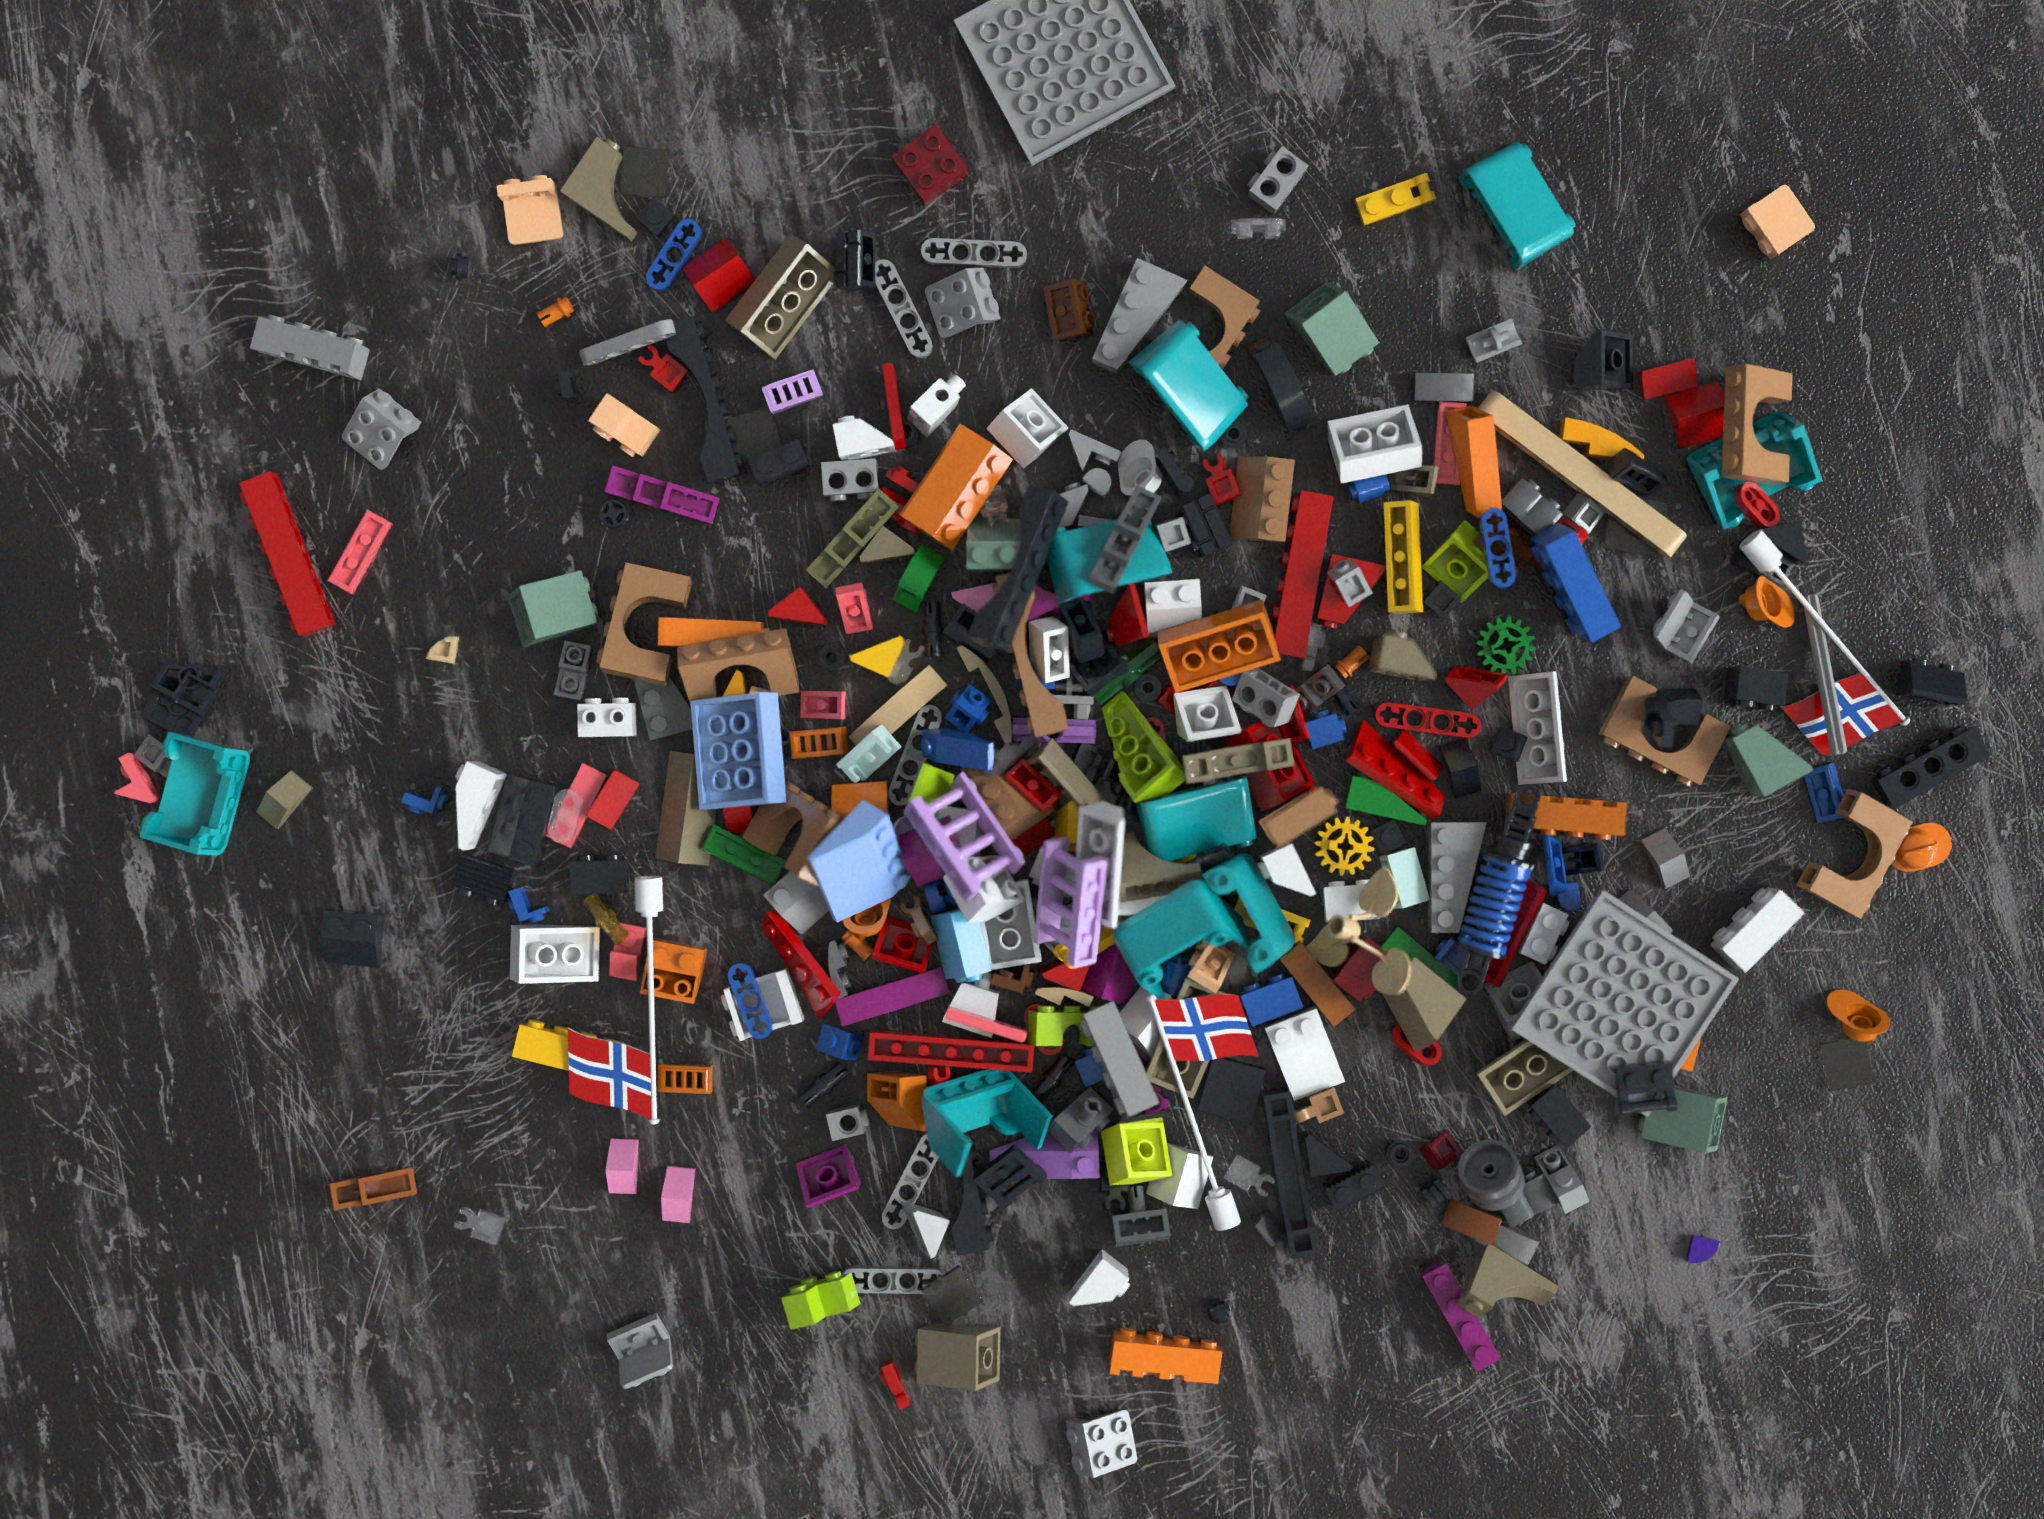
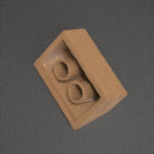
M1238 456L1236 480L1242 495L1233 499L1229 530L1230 538L1278 544L1285 542L1295 460L1275 457Z
M969 767L960 768L961 772H964L975 783L977 792L1011 841L1055 811L1054 807L1044 814L1003 778L1006 773L987 777L984 775L986 770Z

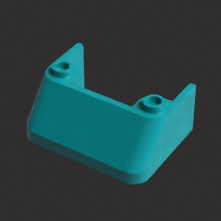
M1200 880L1186 883L1121 922L1113 929L1115 944L1136 981L1150 994L1155 995L1157 999H1165L1161 985L1163 971L1159 964L1199 940L1203 939L1210 945L1221 946L1234 939L1247 952L1251 945L1243 917L1217 893L1213 892L1205 882Z
M985 1069L930 1086L924 1090L921 1099L929 1146L956 1177L961 1175L971 1145V1141L963 1134L964 1132L992 1124L1004 1135H1013L1021 1132L1036 1149H1040L1052 1118L1051 1113L1011 1071Z

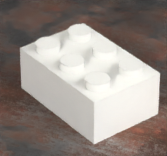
M1409 405L1328 421V442L1341 483L1422 467V445Z
M1029 879L1015 881L1025 899L1022 903L987 921L979 922L991 970L1042 962L1040 945L1034 943L1036 921Z
M1769 887L1759 889L1751 897L1753 902L1746 909L1744 907L1739 909L1732 917L1733 922L1727 928L1722 927L1712 937L1714 941L1710 946L1732 968L1747 972L1804 914L1780 889Z

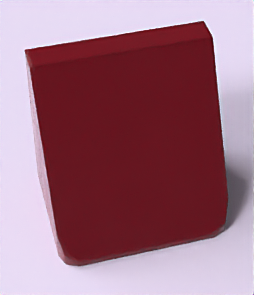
M1446 1130L1419 1149L1434 1171L1445 1168L1462 1153Z

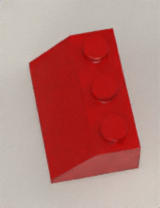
M1260 720L1242 729L1241 733L1232 734L1225 738L1228 747L1279 740L1284 739L1280 725L1270 727ZM1295 743L1291 744L1294 766L1243 773L1247 777L1249 789L1261 812L1287 801L1315 784Z

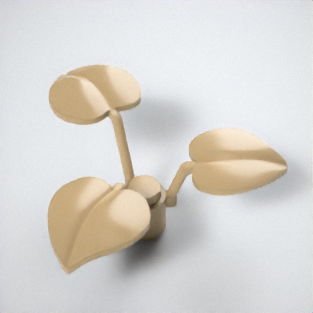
M1382 867L1364 886L1360 894L1359 906L1362 910L1367 911L1366 913L1357 915L1351 913L1348 918L1341 915L1333 916L1316 938L1305 948L1319 963L1329 967H1338L1349 956L1347 944L1350 941L1354 942L1381 959V961L1375 964L1372 971L1374 987L1384 994L1399 995L1407 986L1410 978L1411 965L1408 956L1398 948H1392L1385 956L1382 952L1358 939L1360 926L1356 922L1359 919L1370 918L1373 913L1378 917H1384L1395 907L1398 899V890L1390 870L1387 867Z

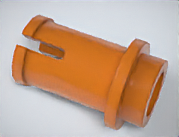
M558 297L557 302L538 311L537 315L541 319L550 314V317L541 321L545 327H548L564 316L570 317V313L574 309L567 297Z
M1358 645L1343 660H1337V665L1334 666V669L1341 678H1351L1353 676L1352 672L1368 660L1369 656Z
M849 930L841 936L844 946L847 944L863 961L874 952V947Z

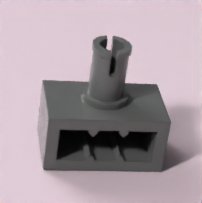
M1089 1087L1053 1120L1048 1131L1070 1153L1077 1147L1082 1150L1092 1140L1090 1135L1095 1130L1100 1133L1110 1123L1108 1117L1113 1108Z
M1134 1186L1128 1187L1127 1196L1130 1212L1115 1215L1111 1218L1115 1247L1169 1240L1171 1235L1167 1208L1146 1210L1143 1186H1136L1137 1198H1135Z

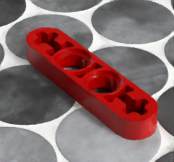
M1390 702L1378 705L1374 712L1375 721L1380 726L1464 738L1476 736L1481 729L1480 719L1474 714ZM1386 707H1389L1391 713L1400 714L1399 708H1403L1404 711L1401 715L1402 725H1397L1399 719L1390 718L1388 723L1384 722V717L1380 716V711H1385ZM1412 710L1418 711L1421 715L1422 720L1417 726L1409 725L1406 720L1407 714ZM1438 714H1443L1448 718V726L1443 730H1439L1434 726L1433 721ZM1453 715L1458 716L1457 722H1466L1467 718H1471V723L1475 724V729H1470L1468 734L1465 733V728L1455 727L1456 732H1451L1454 725Z

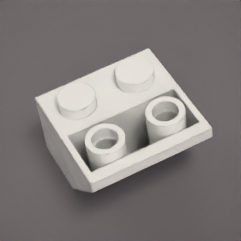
M1000 855L965 858L964 861L969 869L975 872L998 859ZM1007 867L980 881L982 888L967 902L962 899L948 876L945 875L943 877L968 923L987 921L1025 900Z

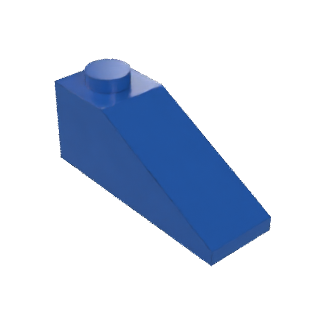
M953 727L922 730V740L920 743L922 757L938 763L987 771L993 770L992 742Z

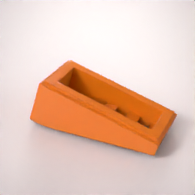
M846 726L789 732L792 759L849 753ZM834 733L836 735L837 749H835ZM822 734H826L827 750H824ZM811 735H815L816 751H813ZM800 736H804L806 752H801Z
M658 1064V1092L712 1093L713 1065ZM666 1071H671V1086H665ZM676 1071H681V1086H676ZM687 1072H692V1086H687ZM697 1072H702V1086H697Z

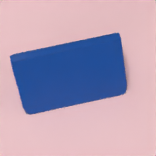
M1834 762L1813 767V771L1804 775L1817 823L1843 818L1835 813L1844 795Z
M1545 833L1542 835V845L1550 896H1555L1567 892L1568 889L1561 841Z

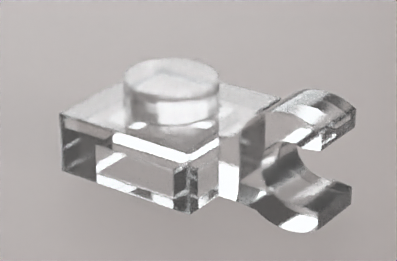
M910 639L905 641L903 651L888 678V681L898 686L901 681L906 683L913 669L909 667L911 660L920 657L924 652V646L920 645L917 652H910Z

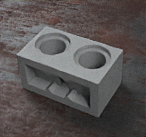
M1283 146L1278 152L1273 150L1264 162L1267 166L1262 174L1256 172L1247 185L1251 188L1248 196L1273 215L1309 166ZM1280 162L1288 163L1291 167V172L1287 174L1280 173L1277 170V164ZM1264 184H1270L1274 187L1275 193L1271 196H1265L1262 194L1260 187Z
M876 458L821 462L823 495L830 497L831 502L846 501V496L857 495L858 500H867L879 489ZM861 473H869L872 477L871 483L866 487H861L857 484V478ZM834 475H842L844 477V484L839 489H834L830 486V479Z
M1254 668L1242 672L1232 701L1239 704L1243 711L1253 713L1259 717L1265 725L1276 727L1289 722L1300 694L1263 670Z

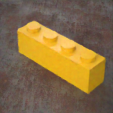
M1411 500L1384 502L1388 612L1394 614L1423 612L1419 503Z
M529 1019L528 1023L524 1022L519 1025L512 1057L569 1071L568 1028L555 1026L554 1029L544 1027V1022ZM583 1032L581 1033L589 1037L597 1038V1036L593 1034ZM608 1039L609 1041L623 1043L618 1040Z

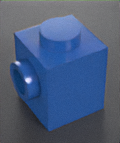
M1328 710L1313 714L1314 720L1305 722L1310 736L1307 739L1310 749L1344 740L1343 734L1347 733L1343 718H1338L1336 713L1329 715Z
M1093 1046L1083 1050L1084 1055L1074 1059L1085 1087L1103 1080V1070L1100 1063H1096L1090 1048Z

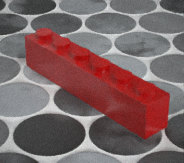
M269 471L239 483L242 489L239 492L243 504L249 507L252 516L249 517L250 524L255 532L258 531L262 540L259 542L261 552L265 557L269 558L271 564L269 572L273 581L279 584L281 589L279 598L285 608L288 607L291 615L289 624L293 632L298 633V636L307 637L335 626V621L278 475Z
M1302 490L1299 492L1298 497L1293 496L1291 512L1295 513L1294 523L1288 524L1286 539L1290 540L1289 551L1284 550L1281 566L1286 567L1284 578L1279 577L1276 593L1281 594L1279 604H1274L1272 620H1276L1273 634L1279 655L1299 659L1305 658L1334 496Z
M872 1029L869 1038L868 1060L1032 1072L1034 1045L1028 1044V1041L1020 1042L1006 1039Z

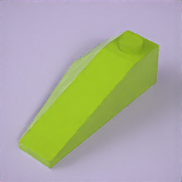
M1124 691L1118 693L1102 707L1108 735L1112 738L1115 750L1113 751L1114 759L1118 762L1120 773H1118L1120 782L1134 802L1137 803L1170 794L1186 780L1184 767Z

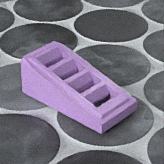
M814 369L761 387L773 415L823 396ZM807 378L813 390L809 394L803 381ZM797 382L803 394L800 397L797 396L793 385ZM787 386L792 396V399L789 401L783 390ZM776 390L782 401L780 404L776 403L773 392Z

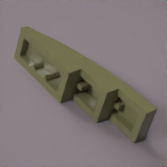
M878 489L806 571L827 588L899 506Z

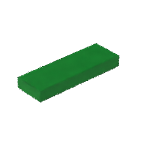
M714 824L701 848L702 851L772 886L775 885L786 863V860L761 850L750 842Z
M1398 926L1380 946L1387 953L1392 948L1402 950L1406 953L1409 960L1414 957L1417 958L1452 988L1457 985L1458 976L1443 963L1435 960L1432 954Z

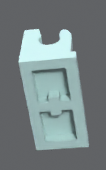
M881 724L836 765L853 782L857 783L860 779L865 781L897 752L901 745Z
M1415 847L1379 856L1382 867H1387L1390 870L1397 886L1398 899L1394 908H1405L1430 900Z

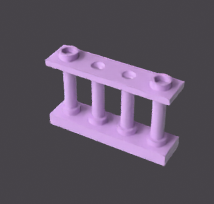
M962 772L951 784L954 790L928 804L924 803L922 798L918 796L910 801L904 813L962 899L967 902L982 888L980 881L1006 866L1013 875L1018 872L1025 861L1020 849L1013 845L977 792L975 783ZM961 798L970 812L945 826L939 825L933 813ZM976 821L985 835L960 849L955 848L949 836ZM992 844L1000 857L975 872L971 871L964 859Z
M1065 836L1044 841L1034 943L1040 944L1057 940L1069 948L1067 964L1076 968L1096 963L1107 860L1102 857L1082 861L1068 854L1069 838ZM1066 866L1077 872L1076 885L1065 879ZM1064 892L1074 897L1073 910L1062 904ZM1061 917L1072 923L1070 936L1060 930Z

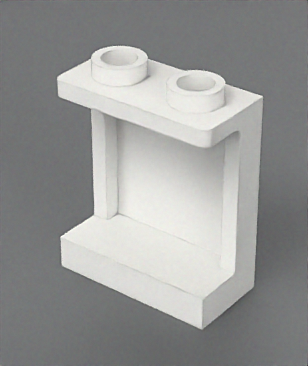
M788 968L756 978L773 1021V1030L790 1024L794 1025L804 1020ZM744 981L742 982L743 987L738 988V991L741 993L747 988H754L753 984L746 985ZM731 986L723 989L724 994L721 995L722 1003L726 1011L730 1010L733 1020L729 1021L733 1036H738L739 1041H743L752 1036L748 1032ZM747 993L743 997V1003L747 1008H754L758 1004V998L754 993ZM762 1008L754 1013H747L749 1018L753 1016L756 1018L757 1023L753 1026L754 1030H760L761 1033H765L764 1028L768 1026L767 1022H761L758 1016L759 1013H763Z

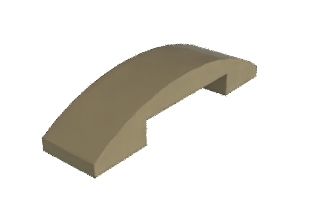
M962 645L957 647L969 673L980 669L1003 714V717L995 720L994 723L1004 743L1011 744V714L1005 694L998 680L977 655Z
M1290 738L1182 756L1187 784L1231 775L1294 766Z

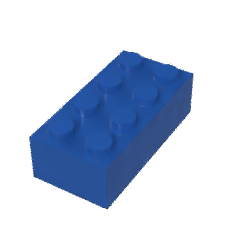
M1557 523L1530 538L1533 545L1530 548L1531 554L1537 563L1541 562L1545 570L1542 572V576L1548 586H1553L1556 595L1553 596L1560 610H1565L1568 616L1565 622L1572 634L1576 633L1580 638L1593 643L1621 627L1574 530Z

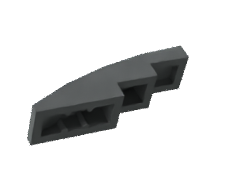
M1138 485L1136 486L1089 577V583L1109 593H1114L1161 501V496Z

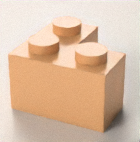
M607 393L589 419L595 425L592 429L610 442L615 438L622 443L620 449L632 457L635 453L643 457L660 431L658 427Z

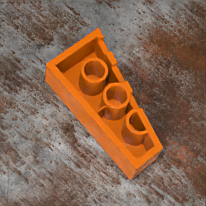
M1508 793L1506 817L1512 806L1515 793ZM1521 794L1520 800L1525 805H1532L1536 800V795ZM1541 796L1534 828L1540 829L1539 834L1556 835V830L1567 831V836L1583 838L1584 833H1594L1595 839L1611 840V835L1625 836L1627 803ZM1514 821L1515 824L1526 826L1523 823Z
M1123 1327L1120 1328V1331L1113 1330L1109 1371L1112 1375H1119L1120 1370H1126V1372L1131 1373L1135 1377H1143V1375H1147V1372H1152L1159 1379L1168 1380L1174 1379L1175 1375H1180V1379L1183 1381L1218 1384L1222 1348L1213 1340L1201 1339V1343L1192 1342L1189 1337L1175 1335L1174 1339L1164 1338L1162 1333L1148 1331L1147 1335L1136 1334V1330Z

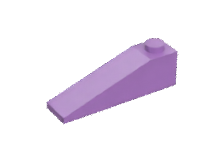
M1047 1130L1040 1149H1036L1025 1137L991 1149L990 1162L1015 1144L1036 1165H1040L1047 1174L1046 1179L1100 1178L1098 1131L1095 1130L1090 1135L1092 1140L1082 1150L1077 1147L1070 1153ZM1027 1172L1024 1173V1174H1023L1022 1176H1020L1019 1178H1024V1177H1026V1176L1028 1175V1173H1027Z

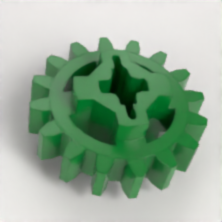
M1507 616L1504 623H1502L1500 617L1495 618L1494 626L1487 622L1485 623L1487 631L1478 632L1482 637V641L1475 642V645L1481 646V651H1478L1476 656H1483L1485 658L1481 665L1490 664L1489 671L1494 672L1498 668L1499 673H1506L1508 669L1510 674L1514 675L1516 674V667L1521 670L1526 668L1523 663L1524 660H1533L1528 653L1529 651L1536 650V647L1530 646L1529 643L1535 639V636H1527L1526 633L1530 627L1521 628L1522 620L1518 619L1513 624L1511 616ZM1506 628L1516 631L1520 637L1516 638L1510 635ZM1495 631L1496 638L1492 645L1488 646V640ZM1503 638L1505 642H1516L1515 645H1511L1507 649L1508 653L1506 650H1494V648L1503 644ZM1523 646L1522 653L1516 660L1515 654L1518 648ZM1495 654L1501 657L1504 664L1496 662L1491 655Z

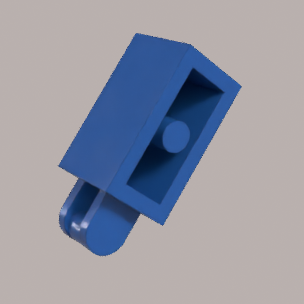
M1283 972L1269 977V983L1260 986L1258 982L1243 987L1244 992L1239 993L1240 1002L1246 1011V1020H1249L1252 1027L1303 1008L1291 975L1285 976Z

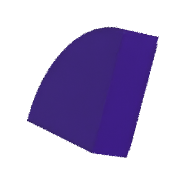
M1692 1234L1686 1261L1688 1263H1699L1709 1259L1717 1251L1720 1241Z

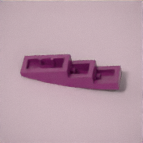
M613 465L610 467L603 491L709 524L713 523L720 499Z
M937 967L925 973L911 975L836 1000L834 1006L840 1025L845 1026L950 992L942 967Z

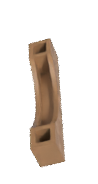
M1010 573L996 576L997 583L992 584L994 594L1000 590ZM1033 590L1016 630L1015 637L1010 645L1009 653H1015L1017 663L1013 664V670L1016 680L1021 679L1024 690L1019 691L1023 707L1028 706L1030 717H1026L1029 733H1035V737L1038 738L1070 729L1063 703L1054 697L1041 683L1033 670L1028 656L1026 629L1030 609L1036 598L1035 590Z

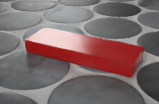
M886 363L882 364L893 442L896 450L905 449L906 442L894 365Z

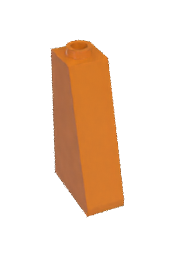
M1472 405L1446 410L1466 511L1480 519L1481 515L1490 508L1502 510L1493 415Z
M659 617L658 645L663 647H679L767 632L768 628H764L763 622Z

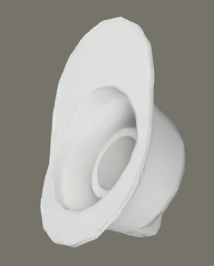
M1141 439L1129 444L1121 453L1118 461L1121 492L1131 496L1138 485L1155 493L1162 482V474L1156 464L1155 451L1152 444L1147 440Z

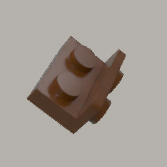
M1071 279L1043 287L1053 341L1093 334L1094 318L1089 311L1087 301L1089 299V292L1083 281Z
M1024 964L1020 979L1016 977L1017 972L1001 968L1000 973L994 971L991 985L1023 993L1024 987L1030 989L1034 972L1029 970L1030 964Z

